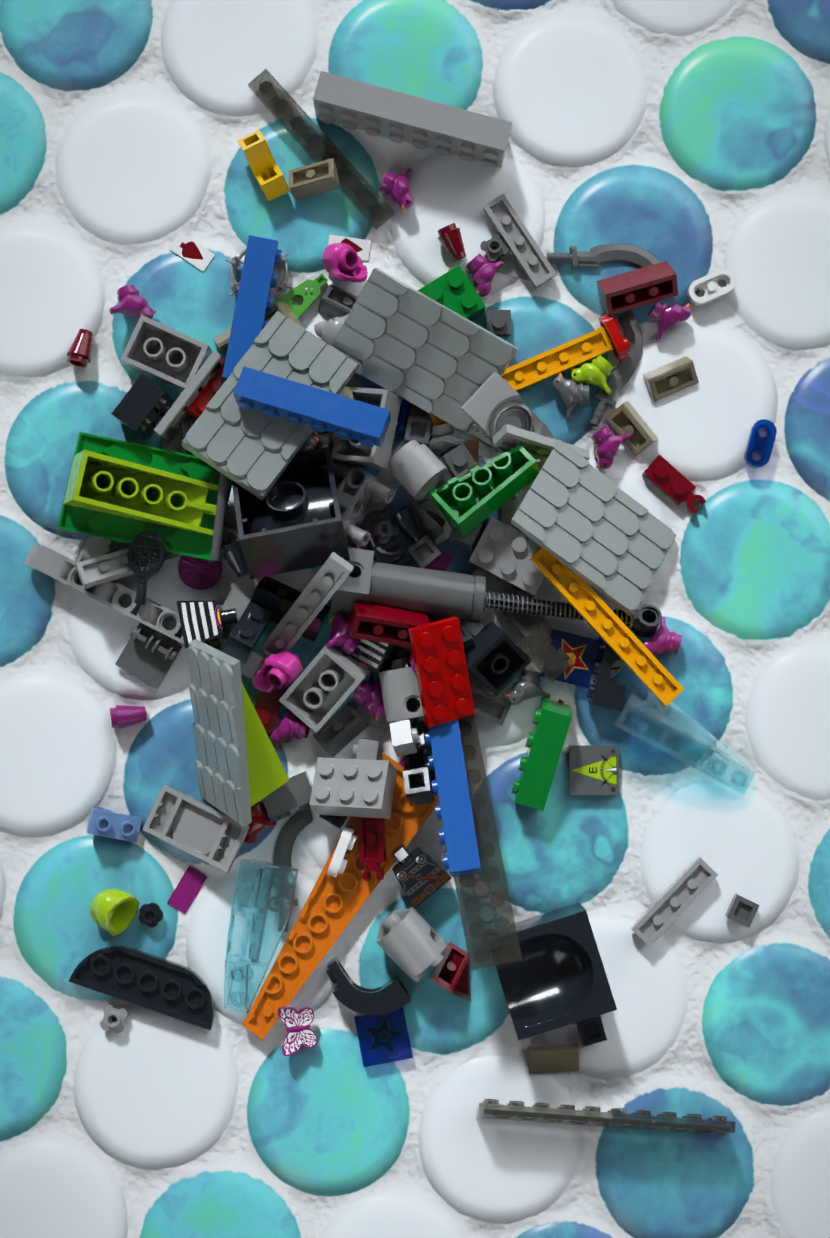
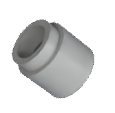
M416 440L405 444L389 462V467L393 470L392 475L415 500L428 494V490L436 487L448 472V468L425 444L420 445Z

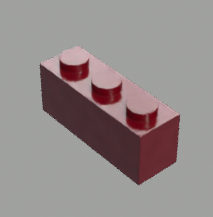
M667 261L597 281L599 301L608 316L678 296L677 276Z
M354 601L348 626L351 638L411 647L408 629L428 624L429 619L426 613Z

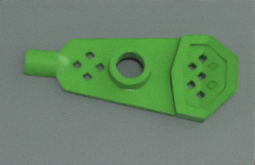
M323 274L319 275L315 280L307 279L274 301L273 305L276 302H286L297 319H299L320 296V287L328 279ZM296 298L303 300L300 306H296L293 303Z

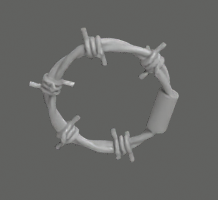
M246 249L232 257L231 261L225 260L231 263L230 280L233 292L229 296L233 294L238 295L240 282H236L234 275L240 263L244 264L241 258L245 255ZM289 252L282 255L280 265H275V268L282 266L284 275L282 281L276 285L277 291L270 295L274 298L285 292L287 288L293 289V287L288 285L286 256L289 255Z

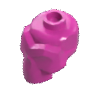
M332 243L325 248L322 261L331 278L336 281L358 283L367 280V267L363 265L362 259L349 244Z
M285 651L269 655L260 662L261 669L255 672L252 685L255 689L270 693L273 689L284 690L287 686L292 685L303 672L300 658L294 653Z

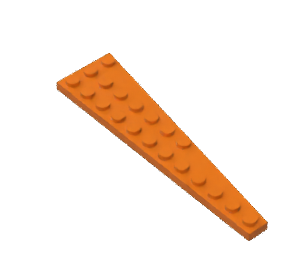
M383 752L380 760L390 761L397 770L390 819H385L387 862L380 863L385 876L396 861L391 854L392 851L401 844L405 847L409 844L435 809V805H438L439 795H435V802L410 806L404 788L403 771H405V768ZM350 816L345 827L353 829L352 835L357 837L352 851L347 849L343 859L348 860L343 875L338 873L337 877H333L327 874L339 842L338 839L243 1023V1026L262 1040L279 1018L277 1009L279 1007H287L380 883V881H377V873L375 871H371V880L365 881L363 878L367 863H360L357 817Z

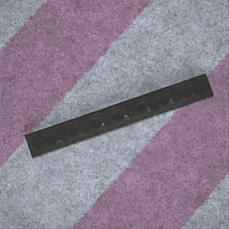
M267 69L248 84L249 89L316 163L334 158L340 182L339 189L376 230L394 215V210Z

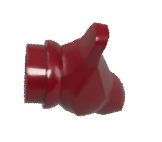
M255 804L251 807L252 822L248 824L250 828L244 839L245 843L256 842L260 834L265 832L270 826H276V821H272L266 816L267 811L264 804Z

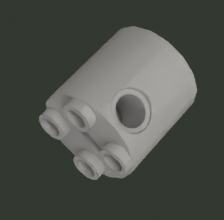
M410 657L392 660L393 670L379 673L386 721L395 723L409 720V718H413L414 723L424 721L417 676L411 667ZM407 700L411 702V711H408L406 708Z
M413 907L390 912L381 921L376 943L415 983L426 974L425 969L431 965L434 968L444 958L443 954L449 948L442 937Z

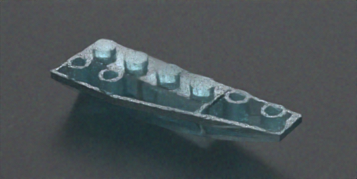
M635 682L633 683L623 702L622 709L618 712L612 726L745 795L755 772L678 704L671 702L664 706L649 689Z
M241 859L227 938L224 1008L244 1014L249 1013L289 921L299 869L256 859Z

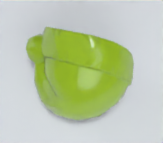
M119 889L103 890L93 898L90 905V915L95 924L109 931L111 936H118L134 920L138 912L139 900L131 893Z

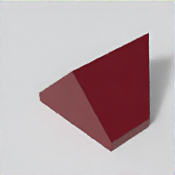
M449 942V948L443 954L444 958L429 974L430 981L453 995L471 1001L469 958L471 955Z

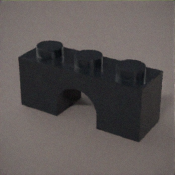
M600 637L598 650H601L600 659L594 662L592 674H595L596 677L594 684H590L588 687L587 698L590 699L589 704L621 711L627 687L618 685L611 679L610 669L615 662L622 660Z
M422 722L411 723L412 728H417L420 743H416L417 753L403 755L405 771H403L404 788L410 806L435 802L432 788V771H430L428 756H430L429 747L426 745V730Z

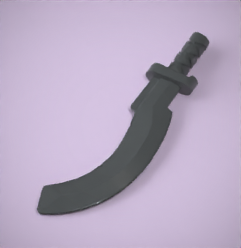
M628 244L600 245L590 248L589 252H577L576 246H570L569 251L571 253L546 254V259L549 263H571V270H578V266L598 267L600 263L610 261L632 262L642 268L660 263L650 252Z
M630 310L619 321L623 327L625 337L629 341L631 351L628 352L629 357L621 360L614 372L606 377L607 385L612 393L608 395L601 388L600 392L595 391L593 398L599 401L589 422L594 427L599 426L608 405L611 406V409L615 408L617 403L612 399L616 390H621L628 383L641 357L643 345L641 328L635 315Z
M310 808L302 811L299 810L289 818L282 827L275 844L273 867L276 885L280 886L279 899L273 900V906L280 905L278 931L288 932L290 906H298V899H294L296 878L292 874L291 855L297 836L313 821Z

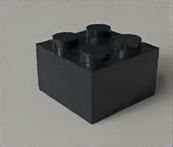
M141 374L111 414L121 424L144 440L147 436L153 435L154 429L157 426L156 423L161 417L165 416L171 408L173 401L166 391Z
M492 621L473 638L475 644L464 649L467 668L496 697L532 662L511 638Z

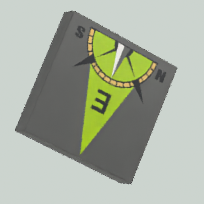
M569 745V795H619V746Z

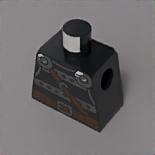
M401 844L391 853L398 861L392 868L394 875L414 909L451 879L448 871L420 847L415 848L410 853Z

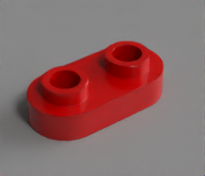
M607 314L599 317L600 326L605 328L614 348L612 352L618 361L628 358L631 346L627 338H622L619 331L621 327L617 317L608 316Z

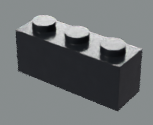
M266 576L262 577L256 586L250 602L272 612L270 621L278 624L301 592ZM325 605L301 636L315 642L324 626L331 607Z

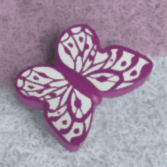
M309 1006L303 1007L299 1011L294 1007H279L277 1009L278 1016L287 1027L286 1031L288 1032L283 1040L282 1054L284 1056L292 1055L298 1052L302 1045L307 1048H313L317 1043L316 1033L310 1028V1024L314 1019L313 1009Z

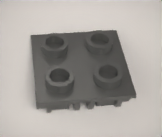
M140 622L137 628L132 629L129 635L131 638L115 665L158 689L182 646Z

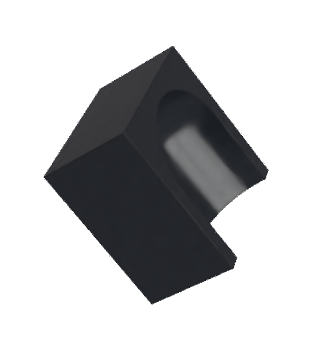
M329 447L296 453L263 500H260L232 481L238 537L250 579L322 566L332 552L346 561L350 560Z
M580 903L485 932L518 1040L617 1010L586 909Z

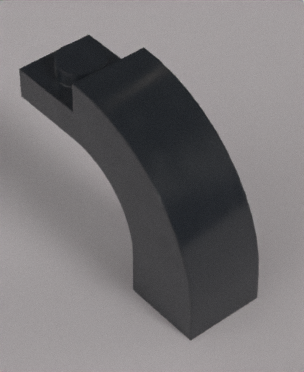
M337 957L327 964L329 969L326 971L327 975L334 984L337 982L339 984L333 990L334 996L352 1011L364 1015H385L400 1009L411 1001L410 994L398 976L380 987L364 988L357 985L350 978Z

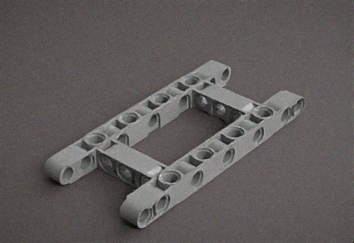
M224 526L222 546L238 540V532ZM89 536L76 561L44 545L41 547L35 543L33 544L24 561L26 565L184 644L180 618L177 612L147 597L146 605L135 604L136 592L113 580L85 589L83 585L78 583L79 575L76 570V563L112 553L119 542ZM307 568L268 577L297 591H303L317 572ZM249 574L240 578L237 577L236 581L230 585L231 590L224 604L221 605L222 610L236 608L239 620L251 601L254 590L262 577L250 579ZM126 595L132 597V604L128 608L122 606V599ZM170 617H174L177 622L173 630H167L165 627V622ZM237 623L225 625L226 636L218 639L221 643L219 651H224L228 637ZM252 652L245 664L240 662L241 674L253 679L255 672L261 669L259 664L265 657Z

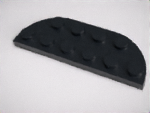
M109 946L88 955L77 965L70 976L69 982L210 1031L212 1029L214 1002L207 984L196 972L181 964L135 948Z

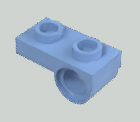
M93 807L86 833L136 843L142 818Z

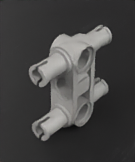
M334 460L333 469L335 477L342 480L337 493L346 539L364 547L368 544L371 534L355 526L371 496L388 504L393 500L395 490L379 483L377 477L367 473L363 468H349Z

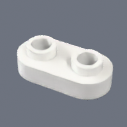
M720 269L699 278L689 286L687 291L688 299L695 305H704L725 296L734 288L735 277L729 270ZM719 280L723 281L725 287H720L717 282ZM696 290L702 291V292H703V296H702V297H698V296L696 295L695 291H696Z
M344 826L327 871L328 875L337 877L338 873L343 875L348 860L343 859L347 849L352 851L357 837L352 835L353 829Z

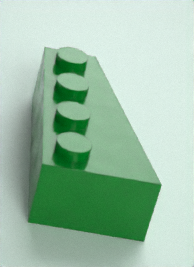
M520 444L492 458L490 463L482 467L478 465L470 469V473L458 479L454 477L448 480L447 484L428 490L433 504L464 537L533 481L539 474L537 461Z
M546 698L541 699L539 710L536 709L532 721V724H534L532 733L529 732L525 747L528 748L526 757L522 756L519 763L520 778L519 780L515 779L511 793L515 794V803L544 811L572 719L570 705Z

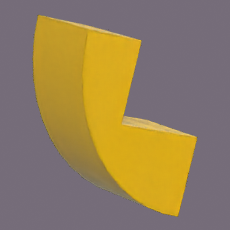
M260 130L237 140L268 202L289 192L286 180L276 165L266 139Z

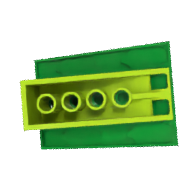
M79 432L56 529L130 544L139 533L152 531L161 537L166 552L214 562L210 560L220 472L194 455ZM230 479V482H229L227 506H228V501H229V497H230V493H231V488H232V480H231V479Z

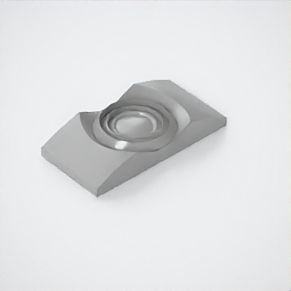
M494 372L461 407L492 444L493 436L506 424L554 439L544 422L529 409L521 396L497 372ZM495 446L501 454L508 451L507 449Z
M163 785L143 827V831L229 873L250 826L243 827L222 811L212 808L179 790Z

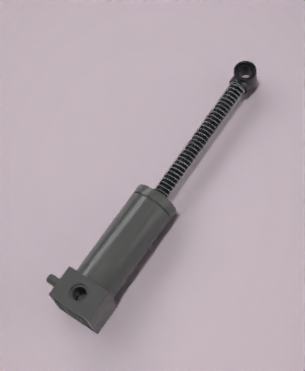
M353 543L352 548L348 547L350 560L347 562L353 565L354 568L333 594L331 614H342L343 616H350L353 602L355 601L426 613L430 617L446 619L455 616L460 621L469 620V622L476 623L480 622L482 612L486 608L498 609V611L499 609L507 610V612L512 611V613L517 611V613L521 612V614L524 612L526 615L527 613L535 614L536 616L537 614H540V616L545 615V617L547 615L550 618L551 616H554V618L559 617V619L563 617L564 619L568 618V620L573 619V621L578 619V621L582 620L584 622L582 616L570 603H565V601L561 603V601L556 602V600L552 602L551 599L547 601L546 599L537 600V598L533 599L532 597H518V595L514 597L513 594L511 596L509 594L504 595V593L501 595L499 593L491 594L485 588V576L373 562L374 551L361 549L362 546L357 543ZM653 605L641 606L640 609H636L632 617L621 609L617 610L615 608L613 610L610 607L626 626H629L630 630H633L635 634L643 638L651 637L656 632L662 619L660 610Z

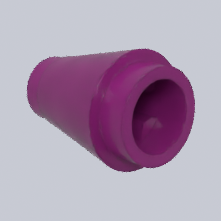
M116 705L115 708H110L112 728L118 727L122 729L142 721H147L145 706Z

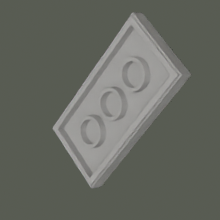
M213 350L155 427L154 431L168 444L171 443L180 431V423L186 422L191 416L187 413L189 405L225 364L221 355Z

